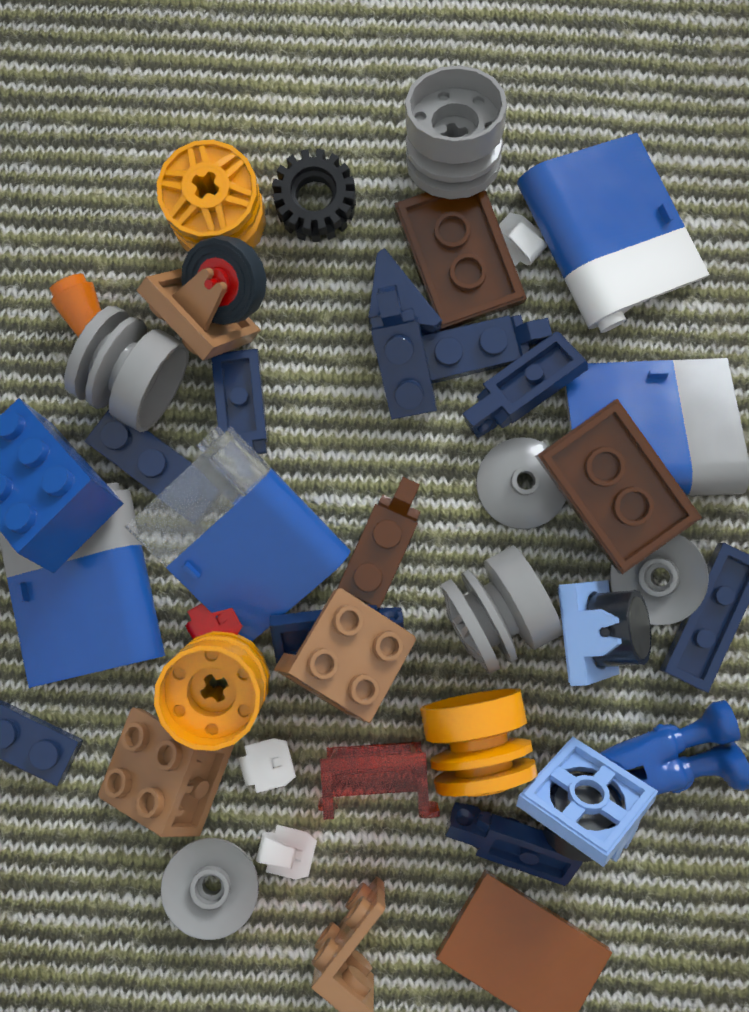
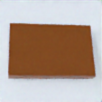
M485 869L436 951V959L519 1012H579L609 960L612 951L602 942Z

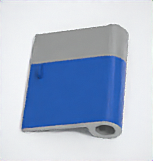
M728 358L587 363L588 370L564 387L570 430L611 401L618 399L686 496L744 494L749 486V456Z
M107 483V485L124 504L55 573L19 555L0 532V546L29 688L165 656L131 492L127 489L120 490L119 483Z

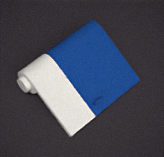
M638 133L544 161L530 168L517 181L526 204L588 329L598 327L601 333L607 332L627 320L624 313L633 306L702 280L710 275Z

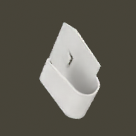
M510 212L499 224L514 266L519 262L531 265L547 247L546 242L541 238L540 230L522 215Z
M272 738L245 745L247 755L238 758L245 785H255L256 793L286 786L296 777L288 744L285 740Z
M277 825L275 833H262L256 862L267 864V873L295 880L308 877L317 840L306 831Z

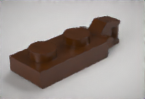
M402 477L393 499L382 494L378 505L375 504L338 588L344 589L354 597L370 605H377V608L380 609L418 525L416 521L421 511L410 506L420 484Z

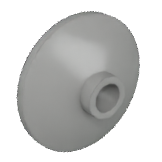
M513 438L496 445L482 460L476 479L477 494L485 511L498 523L514 529L536 528L552 520L562 509L566 499L535 457V455L548 447L547 444L532 438ZM527 473L532 477L533 486L531 489L524 490L518 486L517 476L519 474Z
M679 534L623 575L619 574L614 566L611 565L610 582L613 592L636 590L641 593L649 612L651 625H670L684 620L698 609L707 593L709 574L706 561L700 550L690 540ZM658 568H664L669 572L670 580L665 586L658 585L654 581L653 574Z
M203 838L182 847L169 861L161 881V900L170 921L183 933L202 940L221 939L239 930L252 915L259 894V879L252 860L240 847L219 838ZM208 876L217 877L221 882V889L217 891L209 890L205 885V878Z

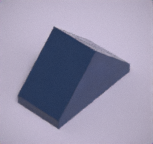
M385 248L377 253L368 317L369 330L371 331L372 328L370 318L380 315L376 296L378 288L397 284L402 310L414 309L415 317L418 316L422 336L440 332L442 319Z

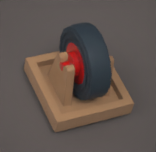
M221 235L204 239L188 251L182 269L146 276L136 291L149 304L150 310L158 318L164 320L182 338L184 346L204 361L251 343L261 331L249 316L259 309L265 297L267 278L263 263L251 246L241 239Z

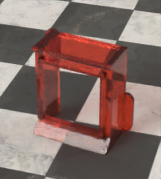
M421 741L327 747L326 759H320L322 797H320L318 802V810L323 811L324 820L334 819L340 796L415 792L420 818H436L440 816L438 803L429 801L426 752H422Z

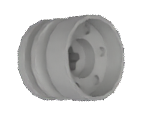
M457 65L439 67L425 73L411 85L405 100L407 130L406 163L408 174L417 187L432 196L447 199L467 198L486 190L497 178L502 159V135L505 129L507 101L504 89L494 77L477 68Z
M107 306L91 319L77 339L65 370V390L79 400L86 399L89 405L96 409L105 408L109 405V413L114 419L139 432L147 431L160 419L176 395L188 365L189 350L181 340L160 329H153L147 333V327L143 320L137 317H129L126 311L117 306Z
M514 545L484 561L486 574L489 579V583L484 586L470 570L461 573L463 583L468 592L467 595H462L452 579L440 584L445 598L446 613L467 652L483 666L489 675L500 669L492 647L497 645L510 663L518 659L512 640L514 635L519 634L525 643L534 650L563 635L558 614L545 588L529 562Z

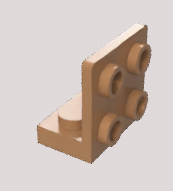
M337 588L332 592L297 654L283 653L274 670L349 717L371 723L412 649L416 637L344 589Z
M133 707L129 712L98 796L160 837L200 836L234 745L216 751L193 750L175 741L161 726L158 717L141 708Z
M377 876L369 886L361 883L356 888L345 905L349 912L338 926L331 922L321 933L314 945L318 952L311 963L315 967L311 988L339 1012H374V974L371 972L372 966L355 948L386 908L385 882Z

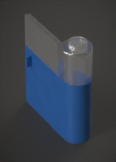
M216 426L196 445L202 451L197 459L124 527L211 613L233 608L243 626L239 635L253 641L270 627V616L288 612L336 571L351 551L232 426L225 432Z

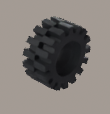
M308 149L302 150L301 160L297 161L292 154L286 158L288 167L285 168L280 165L276 171L278 179L273 178L272 188L274 194L272 196L280 222H284L285 229L290 234L296 231L298 239L305 241L306 236L310 235L313 242H321L320 235L326 234L328 240L336 237L335 230L339 229L343 232L347 228V219L352 220L354 216V206H356L353 176L350 177V169L346 163L340 166L337 155L332 153L330 158L326 159L325 150L316 149V157H310ZM321 182L327 185L332 192L330 203L324 209L318 211H310L303 208L297 201V195L305 184Z

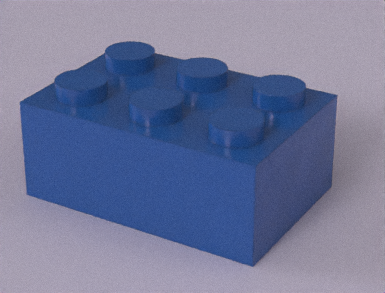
M18 398L0 415V532L19 555L55 573L124 503L50 421Z

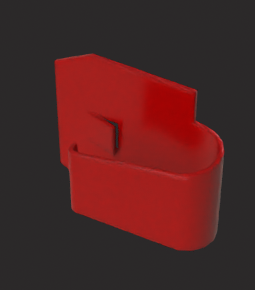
M201 603L187 611L191 621L185 627L192 640L197 636L212 631L229 632L238 635L243 627L233 608L211 613Z

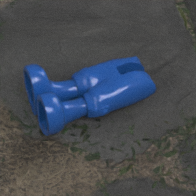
M725 700L712 702L705 709L701 718L679 729L676 725L658 724L652 731L625 740L600 752L601 755L624 770L643 766L644 768L633 770L629 773L657 790V795L667 792L680 793L693 784L694 778L702 776H720L731 788L737 791L749 789V763L742 750L735 743V741L740 740V730L735 715ZM706 743L719 744L709 750L689 757H678L686 748ZM609 784V786L616 791L619 799L623 800L618 790L614 786Z

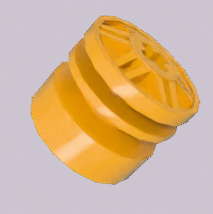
M216 140L193 141L176 149L162 165L156 182L157 201L182 248L188 252L201 240L224 235L241 239L254 249L263 235L266 217L257 178L247 157L232 145Z
M212 631L195 637L163 667L155 684L154 707L161 726L175 741L193 750L216 751L234 745L251 730L268 695L270 672L265 657L251 640L239 634ZM213 677L216 680L224 677L228 684L224 689L221 686L213 688L209 681Z
M506 688L469 693L435 701L420 708L426 741L450 745V749L433 756L430 760L432 769L445 771L434 779L437 794L451 797L493 795L530 782L538 776L535 760L520 758L533 751L531 740L508 738L507 735L508 732L527 724L521 689Z

